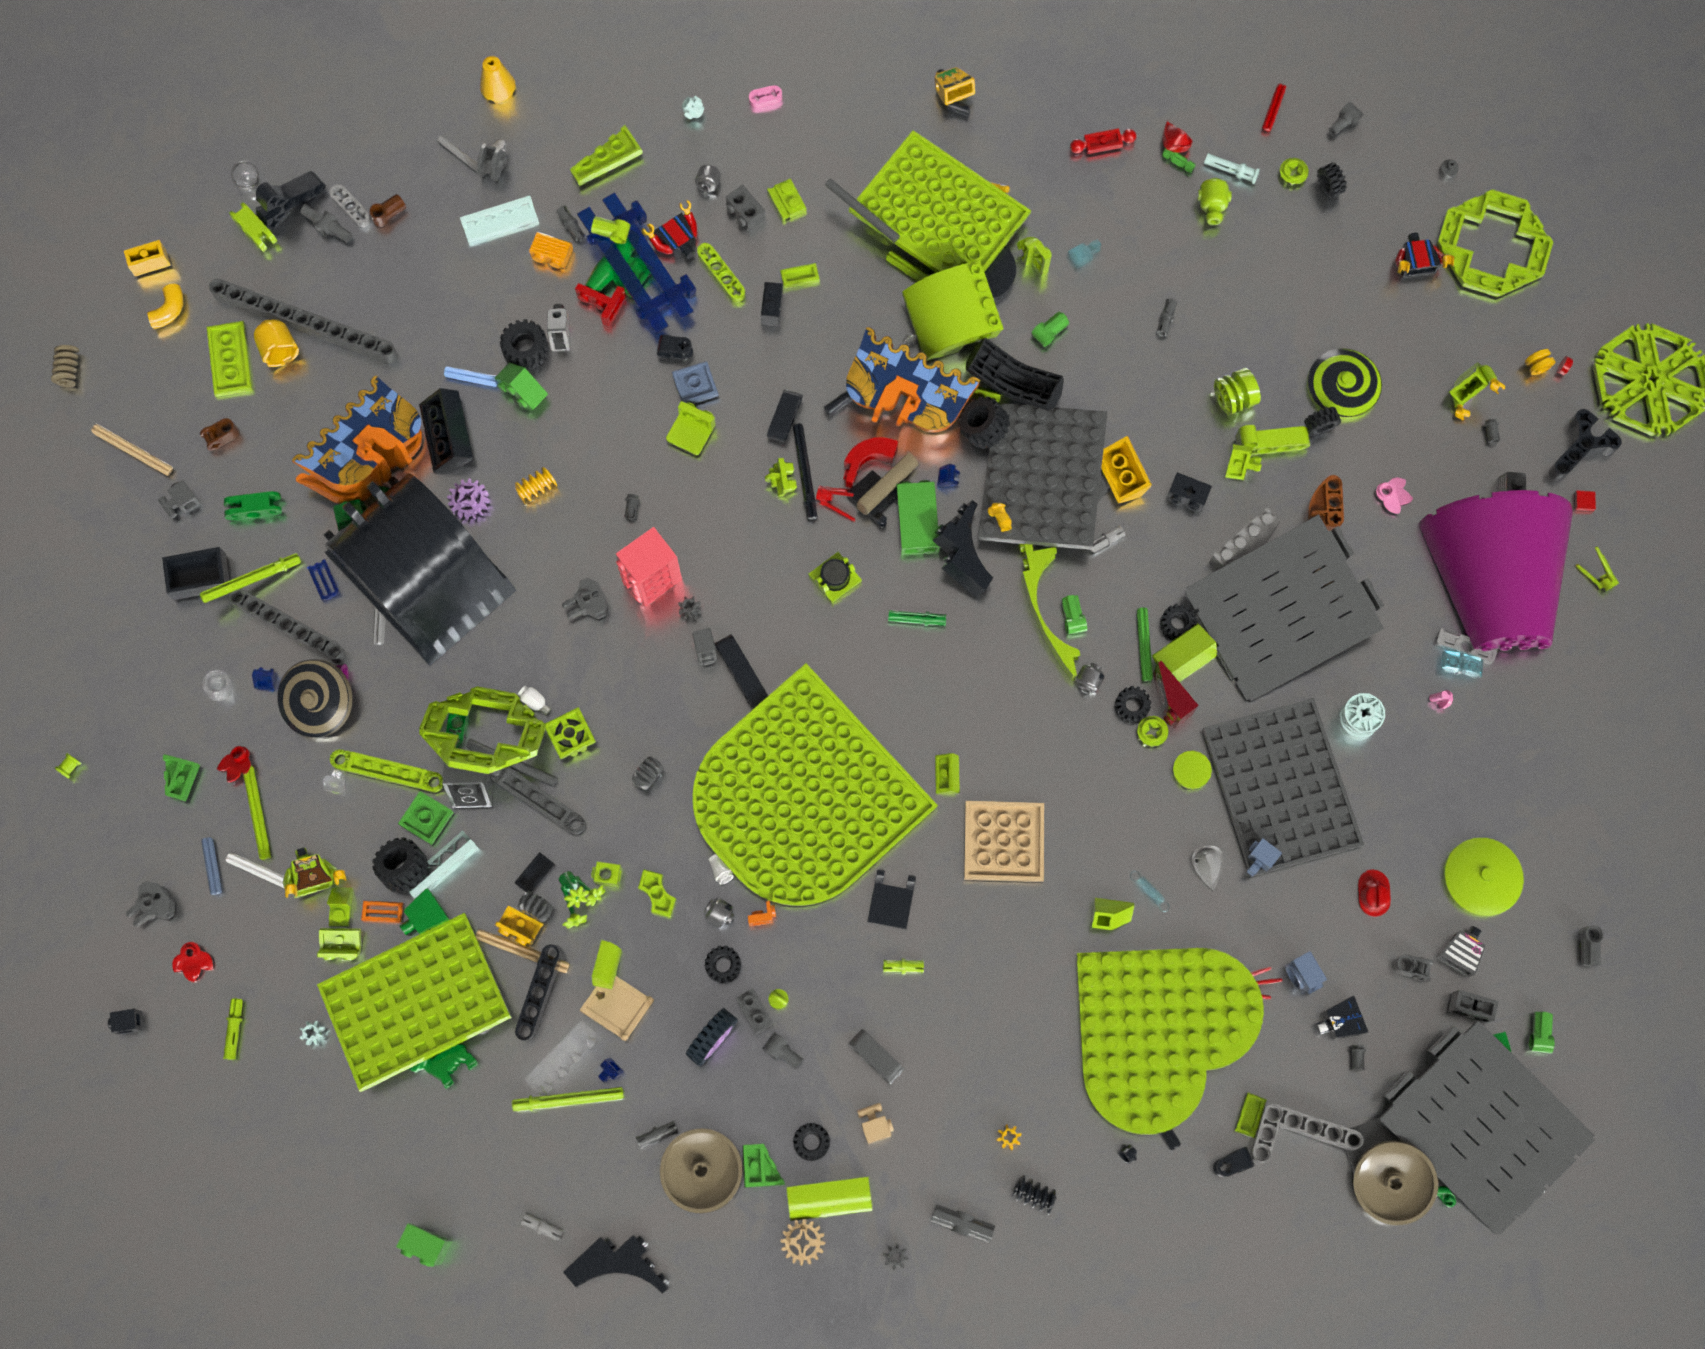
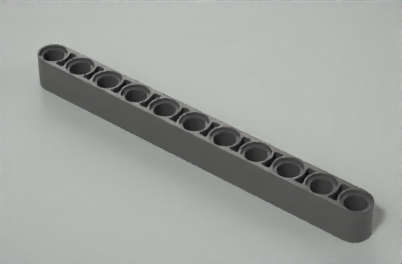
M214 279L209 284V290L219 302L268 320H280L289 328L387 364L394 363L398 358V353L390 341L222 279ZM353 338H357L356 341L350 342ZM370 344H375L372 348H367ZM391 350L389 354H384L386 351Z

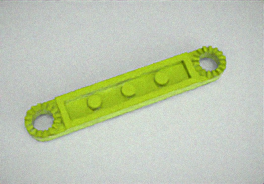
M343 749L335 750L330 755L331 765L338 770L433 793L439 792L444 787L443 777L437 772ZM338 755L345 756V762L341 765L335 763ZM431 778H439V785L437 787L429 786Z

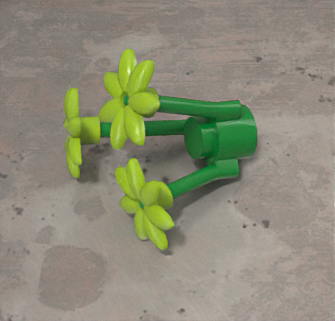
M567 871L561 874L558 881L562 885L560 889L564 894V899L571 914L570 918H567V922L562 925L569 929L573 926L578 927L579 923L587 921V915L581 917L580 914L577 915L574 912L573 905L575 904V907L579 908L581 901L587 902L586 906H594L597 900L602 899L601 895L606 890L603 889V885L598 890L596 888L590 889L579 876H574L571 871Z

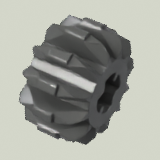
M647 757L634 772L632 781L639 788L647 790L663 771V765L656 758Z
M525 892L517 905L521 912L539 922H545L553 909L551 903L532 892Z

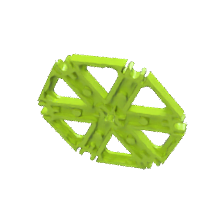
M1646 323L1644 330L1640 329L1639 324L1635 327L1633 325L1602 346L1597 352V355L1601 356L1602 360L1599 358L1594 360L1593 370L1600 405L1607 402L1602 408L1603 410L1607 407L1612 408L1609 417L1617 413L1618 415L1613 420L1651 436H1659L1661 429L1665 431L1666 436L1670 433L1672 435L1705 411V403L1703 402V399L1705 400V355L1703 354V356L1698 357L1702 350L1694 352L1692 348L1696 343L1693 342L1688 346L1687 344L1692 340L1653 323L1650 325ZM1656 337L1669 341L1678 348L1676 352L1661 362L1659 361ZM1626 340H1632L1635 345L1638 362L1614 353L1613 349ZM1688 366H1694L1697 369L1700 387L1698 388L1673 376ZM1609 372L1631 381V383L1614 395H1609L1606 392L1603 374ZM1651 376L1653 379H1656L1654 383L1652 380H1649ZM1643 397L1646 400L1650 420L1648 424L1631 419L1625 414L1626 409ZM1667 397L1688 405L1690 412L1680 420L1672 421Z

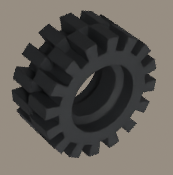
M1331 162L1317 170V177L1319 178L1317 181L1320 183L1319 187L1323 189L1322 192L1325 193L1326 197L1331 199L1346 192L1347 181L1344 180L1346 177L1342 174L1343 171L1342 169L1340 170L1339 165Z
M1326 407L1305 418L1304 423L1309 435L1317 436L1335 429V427L1341 424V419L1335 407Z
M1177 603L1174 606H1169L1164 611L1160 621V625H1162L1161 630L1165 631L1164 635H1169V639L1172 640L1191 629L1197 623L1195 622L1197 619L1194 616L1195 612L1193 610L1190 611L1189 606L1185 608L1184 604L1178 606ZM1172 617H1183L1185 626L1181 629L1175 628L1171 623Z
M1130 686V688L1126 687L1123 691L1121 690L1115 701V711L1119 713L1118 717H1122L1125 722L1128 720L1129 723L1133 721L1138 723L1144 719L1151 709L1149 694L1146 695V690H1140L1138 686L1137 688ZM1136 698L1140 702V709L1130 711L1126 707V700Z
M720 945L717 948L711 949V952H708L707 958H705L706 972L717 983L731 982L741 971V960L738 953L728 946L724 945V947H721ZM720 957H726L731 962V966L726 972H720L715 967L716 960Z
M806 1123L796 1130L793 1137V1146L796 1153L804 1160H819L827 1153L830 1146V1138L826 1129L820 1124ZM808 1134H815L820 1140L819 1146L814 1150H809L804 1146L803 1141Z

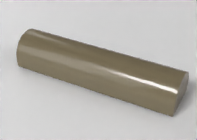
M910 452L907 453L859 499L856 508L861 513L868 515L897 487V484H900L918 466L917 459Z

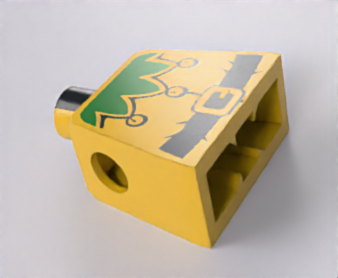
M957 67L946 71L939 69L935 75V90L943 103L948 105L974 95L975 81L972 76Z

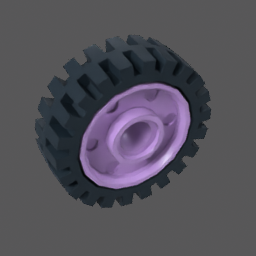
M725 1008L719 1010L693 1040L685 1053L686 1056L699 1067L703 1065L729 1036L736 1026L738 1019Z

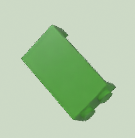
M922 480L919 483L904 481L897 484L901 555L939 552L940 547L933 542L936 536L935 531L938 528L935 482Z

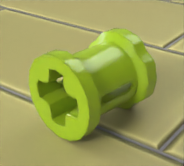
M66 753V758L54 769L69 779L76 766H80L82 763Z

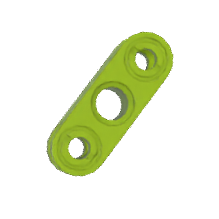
M242 202L240 204L242 209L237 213L230 211L229 215L250 240L264 252L267 250V247L260 237L264 235L271 244H275L277 239L252 210Z

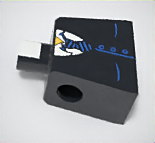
M1351 996L1322 1012L1324 1021L1315 1024L1319 1035L1329 1032L1332 1039L1368 1033L1355 996Z

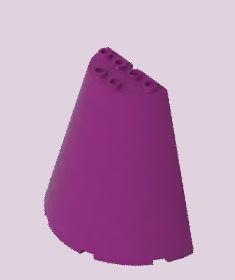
M1533 490L1492 492L1489 498L1481 497L1480 499L1479 495L1446 504L1436 509L1435 515L1428 514L1419 522L1420 530L1474 649L1490 651L1500 648L1501 651H1507L1512 649V646H1517L1520 650H1527L1531 647H1538V649H1548L1551 647L1573 516L1571 503L1564 497L1549 492L1547 496L1539 495L1538 491Z

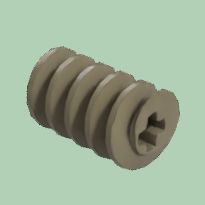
M59 345L54 348L55 354L53 355V375L51 376V381L56 385L62 387H74L76 385L72 380H76L74 373L77 372L75 366L78 365V362L75 361L78 359V355L75 354L79 352L77 347Z

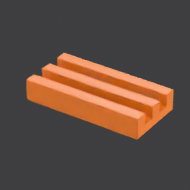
M363 900L361 920L367 922L402 923L404 903ZM367 906L398 907V911L367 909ZM366 914L397 915V918L369 917Z

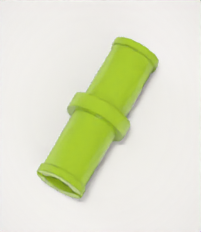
M901 958V960L883 959V973L901 972V974H906V972H924V960H906V958Z

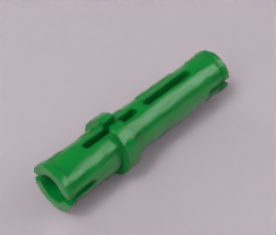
M889 610L888 622L924 624L927 627L928 625L946 627L947 614L929 613V611L920 613Z

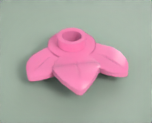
M1392 478L1388 483H1381L1376 488L1377 497L1383 501L1384 507L1392 513L1399 514L1401 506L1413 500L1412 496L1403 489L1406 484L1405 479ZM1382 490H1386L1388 494H1383Z

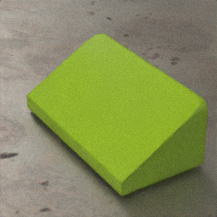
M978 386L970 398L978 400L979 397L985 398L987 396L999 403L1001 394L995 390Z
M954 753L935 755L936 794L960 793L958 755Z

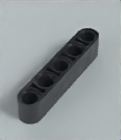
M730 634L714 644L727 668H730L729 671L736 683H739L740 690L746 700H749L748 703L753 710L768 697V694L735 638Z
M546 945L541 952L515 1028V1035L520 1040H530L537 1033L563 957V951L558 945ZM551 948H555L557 951L554 959H550L548 956V951ZM544 967L550 970V975L546 979L541 974ZM539 986L544 991L541 998L535 995V989ZM531 1006L537 1009L535 1017H531L528 1014V1009ZM525 1025L530 1028V1034L527 1037L523 1036L521 1032Z

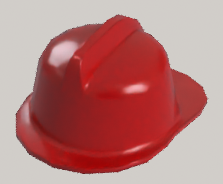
M1379 870L1365 871L1360 876L1358 883L1360 907L1369 916H1381L1390 907L1389 880Z

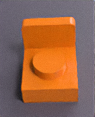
M766 901L767 913H763L762 910L751 912L752 915L748 916L749 927L773 923L772 917H776L775 906H770V901Z

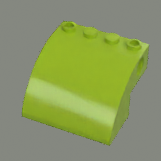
M980 260L937 272L902 291L921 352L926 354L927 360L958 353L964 345L981 341L984 338L997 337L1004 329Z

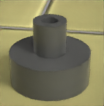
M1451 159L1445 160L1439 168L1440 175L1445 179L1454 178L1459 171L1458 163Z

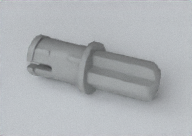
M1117 526L1108 533H1102L1101 537L1094 540L1093 550L1091 551L1095 553L1106 546H1111L1114 541L1124 537L1125 532L1121 533L1123 528Z

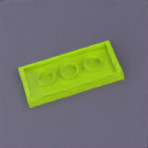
M244 321L206 327L214 395L218 397L253 391Z

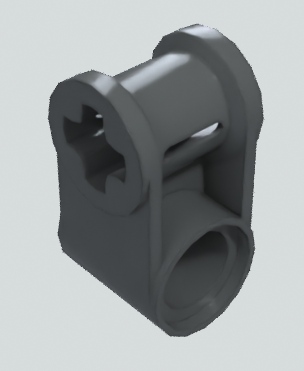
M1405 954L1393 960L1392 969L1399 975L1429 982L1431 981V977H1429L1430 969L1434 961ZM1401 960H1404L1406 962V970L1401 967Z

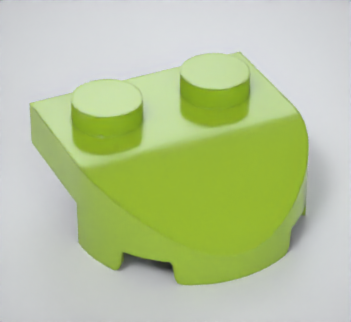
M1026 237L1018 241L1017 248L1018 250L1022 249L1024 255L1021 259L1025 266L1033 263L1041 276L1047 274L1052 257L1049 248L1044 247L1042 242L1035 237Z

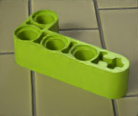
M1245 425L1240 427L1235 435L1237 445L1252 447L1251 455L1302 450L1310 447L1308 430L1305 426L1256 431L1255 425Z

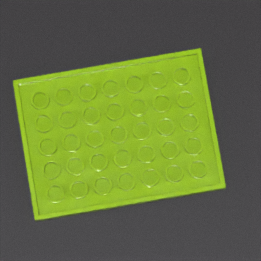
M912 130L856 199L900 235L894 244L936 273L979 260L985 272L1031 214L1030 209L914 130ZM849 208V213L889 239L853 208Z

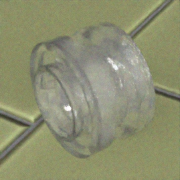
M212 671L203 679V689L211 700L222 701L231 695L233 686L226 673ZM216 683H222V687H221V688H219V689H214V688H213L214 684H216Z

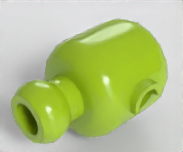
M1220 178L1205 180L1200 185V190H1198L1200 207L1207 213L1206 221L1210 225H1217L1222 222L1223 214L1221 212L1226 210L1229 202H1231V191H1229L1228 184Z

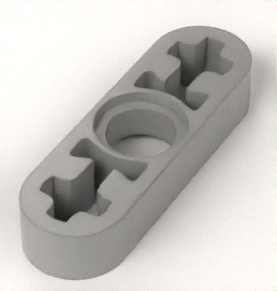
M336 184L330 188L332 200L358 227H367L370 224L371 217L369 212L343 185ZM335 193H342L344 199L342 200V198L339 195H336ZM353 202L355 207L353 209H346V204ZM359 212V214H360L362 217H365V219H364V220L359 219V217H358V215H357L356 213Z

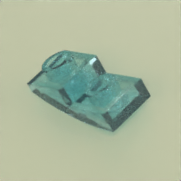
M1443 651L1441 670L1454 675L1462 673L1479 679L1482 677L1484 660L1467 654Z

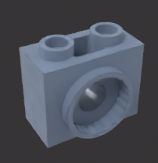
M1311 951L1285 965L1289 979L1301 994L1306 991L1308 994H1311L1322 988V982L1327 980Z

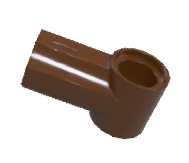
M397 194L381 204H373L369 209L373 224L377 227L385 226L388 223V219L406 209V205Z

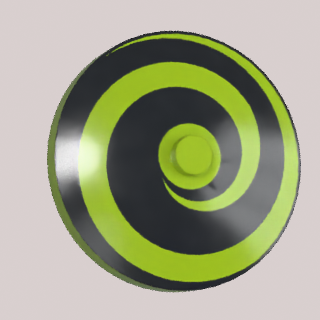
M1344 348L1330 350L1318 357L1308 372L1306 382L1308 395L1318 410H1323L1326 407H1335L1341 420L1357 419L1367 414L1376 405L1382 391L1381 375L1373 361L1358 351Z

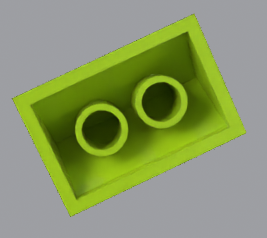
M1196 624L1151 656L1156 665L1162 661L1180 682L1217 656L1216 641L1199 624Z

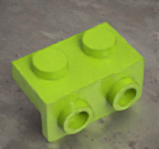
M320 928L317 957H323L324 960L335 958L353 960L361 953L360 928Z

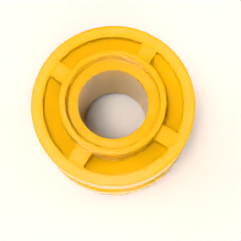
M1549 349L1536 351L1524 361L1526 366H1531L1529 369L1531 375L1541 374L1549 370L1556 363L1553 357L1549 358L1551 355Z

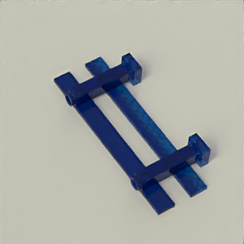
M615 192L602 199L614 218L612 221L620 219L631 225L627 239L663 291L662 294L653 299L650 298L614 242L608 237L591 233L593 219L596 215L590 206L577 213V216L589 232V235L586 236L588 243L591 246L597 245L637 304L636 315L640 320L647 319L656 334L669 327L660 313L662 309L672 305L681 319L694 312L685 296H688L689 299L696 296V287L687 274L681 276L680 283L676 285L636 225V222H639L640 225L647 222V214L637 200L631 203V209L627 211Z

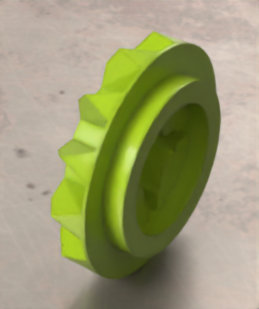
M1298 158L1286 159L1279 169L1280 177L1284 179L1285 183L1289 182L1291 185H1300L1309 174L1307 164ZM1298 168L1296 174L1290 175L1291 171Z
M1157 716L1145 717L1140 721L1137 728L1138 739L1143 744L1151 747L1160 746L1168 737V726L1164 720ZM1149 726L1152 729H1158V731L1155 733L1156 738L1152 734L1146 735L1147 732H1149L1150 730Z

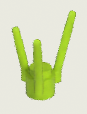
M1596 546L1595 550L1606 571V574L1599 577L1601 581L1599 582L1579 564H1576V567L1593 581L1599 590L1604 588L1605 591H1608L1618 585L1619 581L1614 576L1605 556L1602 555L1599 547Z

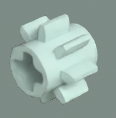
M694 96V98L687 97L682 104L684 116L690 120L692 117L699 118L704 111L703 103H701L702 100L697 96Z
M306 1021L307 1026L300 1028L303 1031L300 1039H307L306 1045L308 1046L312 1042L319 1045V1040L326 1038L322 1032L326 1028L318 1027V1021H315L313 1025ZM310 1031H315V1032H316V1035H315V1036H311V1035L309 1034V1032H310Z

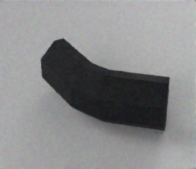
M987 338L982 339L966 361V370L979 378V380L996 392L1012 400L1049 411L1057 405L1062 395L1063 376L1028 366L1010 356Z

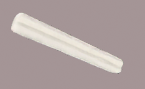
M230 852L227 855L226 862L284 888L282 883L283 875L235 853Z

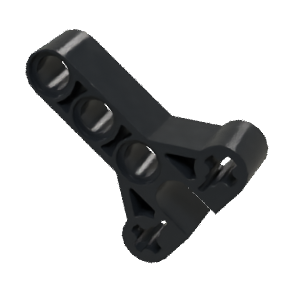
M309 171L281 186L264 182L256 189V200L260 203V206L256 207V216L269 230H273L279 226L280 221L292 208L321 194L325 190L326 184L314 171Z
M1580 409L1570 420V426L1573 429L1572 445L1549 469V476L1555 481H1561L1586 455H1612L1622 444L1620 436L1610 428L1600 437L1592 435L1591 427L1599 418L1587 409ZM1569 455H1572L1575 460L1571 459Z

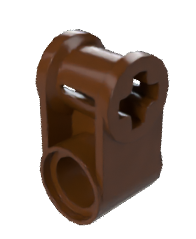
M224 418L202 429L200 436L205 439L207 449L214 451L226 443L235 440L239 436L240 431L231 419ZM228 427H231L228 432H225Z

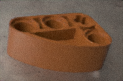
M1330 475L1319 485L1308 502L1304 522L1319 515L1328 531L1343 524V486L1340 477ZM1328 484H1333L1336 489L1330 488ZM1329 501L1334 502L1336 504V507L1331 506L1329 504Z

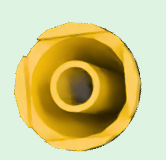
M489 56L482 63L481 93L485 99L492 100L494 103L505 102L513 96V92L516 89L515 80L497 57Z

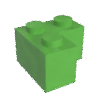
M508 363L494 378L498 382V388L504 393L508 392L512 396L515 395L518 399L517 403L524 409L534 410L548 395L526 368L512 363Z
M408 1223L396 1247L401 1249V1254L412 1258L414 1255L420 1258L419 1263L428 1267H434L435 1265L442 1264L453 1241Z

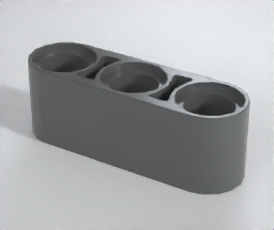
M861 1029L848 1043L889 1084H892L905 1070L864 1029Z

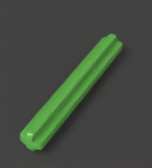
M1141 607L1137 609L1142 681L1150 682L1153 680L1148 609Z

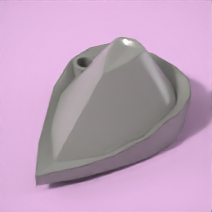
M1204 846L1193 852L1191 864L1195 873L1204 884L1214 891L1223 868V854L1216 846Z

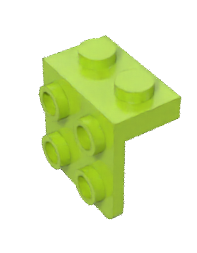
M681 401L678 406L679 415L666 436V440L685 451L699 455L715 427V417L707 410L702 411L697 409L692 403Z

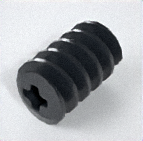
M1022 1175L1013 1189L1011 1198L1014 1194H1017V1201L1019 1202L1024 1198V1205L1032 1201L1033 1209L1040 1205L1039 1212L1047 1208V1215L1049 1216L1056 1201V1190L1052 1189L1048 1193V1186L1045 1185L1040 1189V1182L1033 1186V1179L1030 1178L1025 1182V1175Z

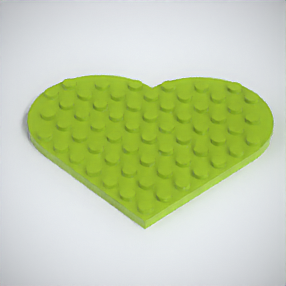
M1208 948L1077 953L1083 1076L1089 1099L1104 1119L1126 1132L1152 1135L1175 1128L1191 1116L1201 1101L1206 1085V1071L1220 1069L1232 1064L1243 1057L1255 1043L1260 1033L1264 1016L1263 998L1255 978L1234 957Z

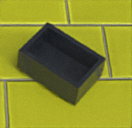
M220 547L162 557L166 593L173 600L199 596L201 592L229 581L226 553Z

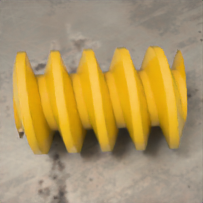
M541 467L542 474L537 470L534 472L535 477L529 474V481L522 478V485L515 482V489L524 505L525 498L532 501V494L536 497H539L538 491L544 494V487L551 490V483L558 486L550 471L545 467Z

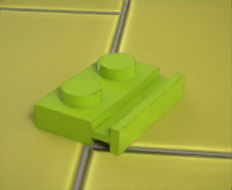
M791 178L774 185L773 188H767V193L782 221L806 212V206Z

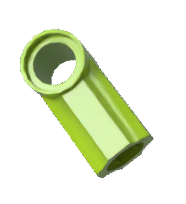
M595 216L591 233L608 237L618 244H625L631 225L624 220L617 219L612 221Z

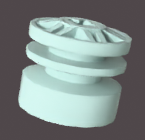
M1369 693L1354 695L1340 709L1337 716L1338 727L1346 737L1352 740L1367 739L1383 724L1385 708L1376 696Z

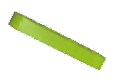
M708 243L700 244L697 249L700 261L730 300L735 303L742 302L745 299L743 285L712 245ZM703 250L709 251L710 259L705 253L703 254ZM718 262L721 264V267L718 270H714L711 268V265ZM730 276L732 280L730 283H723L722 278ZM733 286L737 292H740V296H738L737 294L734 295V290L732 288Z

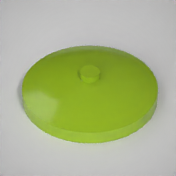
M1472 838L1462 842L1449 853L1443 867V883L1448 896L1460 909L1475 916L1490 917L1505 912L1517 902L1523 889L1524 876L1518 858L1506 845L1494 839Z

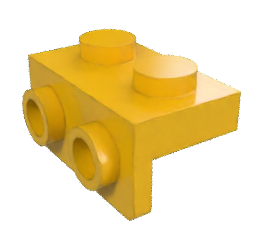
M507 906L499 922L496 921L495 926L499 928L497 932L506 937L509 934L516 937L515 941L523 946H526V944L532 946L544 926L539 921L510 906Z

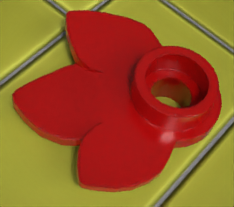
M236 746L218 764L217 770L227 771L228 783L237 780L241 773L247 774L251 767L249 750L243 746Z
M187 942L181 947L180 954L174 957L172 968L173 972L183 971L186 979L195 982L200 975L201 969H213V960L209 953L201 951L197 943ZM188 949L193 950L192 956L187 954Z

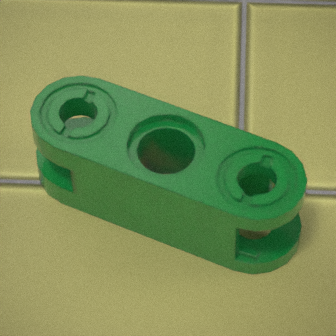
M269 491L226 497L223 499L224 506L232 509L225 510L224 517L227 520L234 521L279 515L282 513V508L274 506V502L281 499V494Z

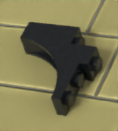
M971 500L969 503H963L957 510L959 514L945 525L941 524L936 529V536L933 542L948 553L944 558L945 563L941 569L977 597L986 591L994 577L990 575L981 563L973 544L972 519L978 504Z
M632 1235L616 1251L613 1249L616 1246L608 1237L606 1239L600 1237L563 1271L576 1288H579L595 1277L611 1273L629 1274L641 1278L657 1288L662 1294L670 1288L667 1285L669 1280L664 1274L660 1273L658 1275L653 1269L655 1264L648 1257L645 1259L642 1257L649 1250L646 1248L648 1243L640 1235L638 1237Z

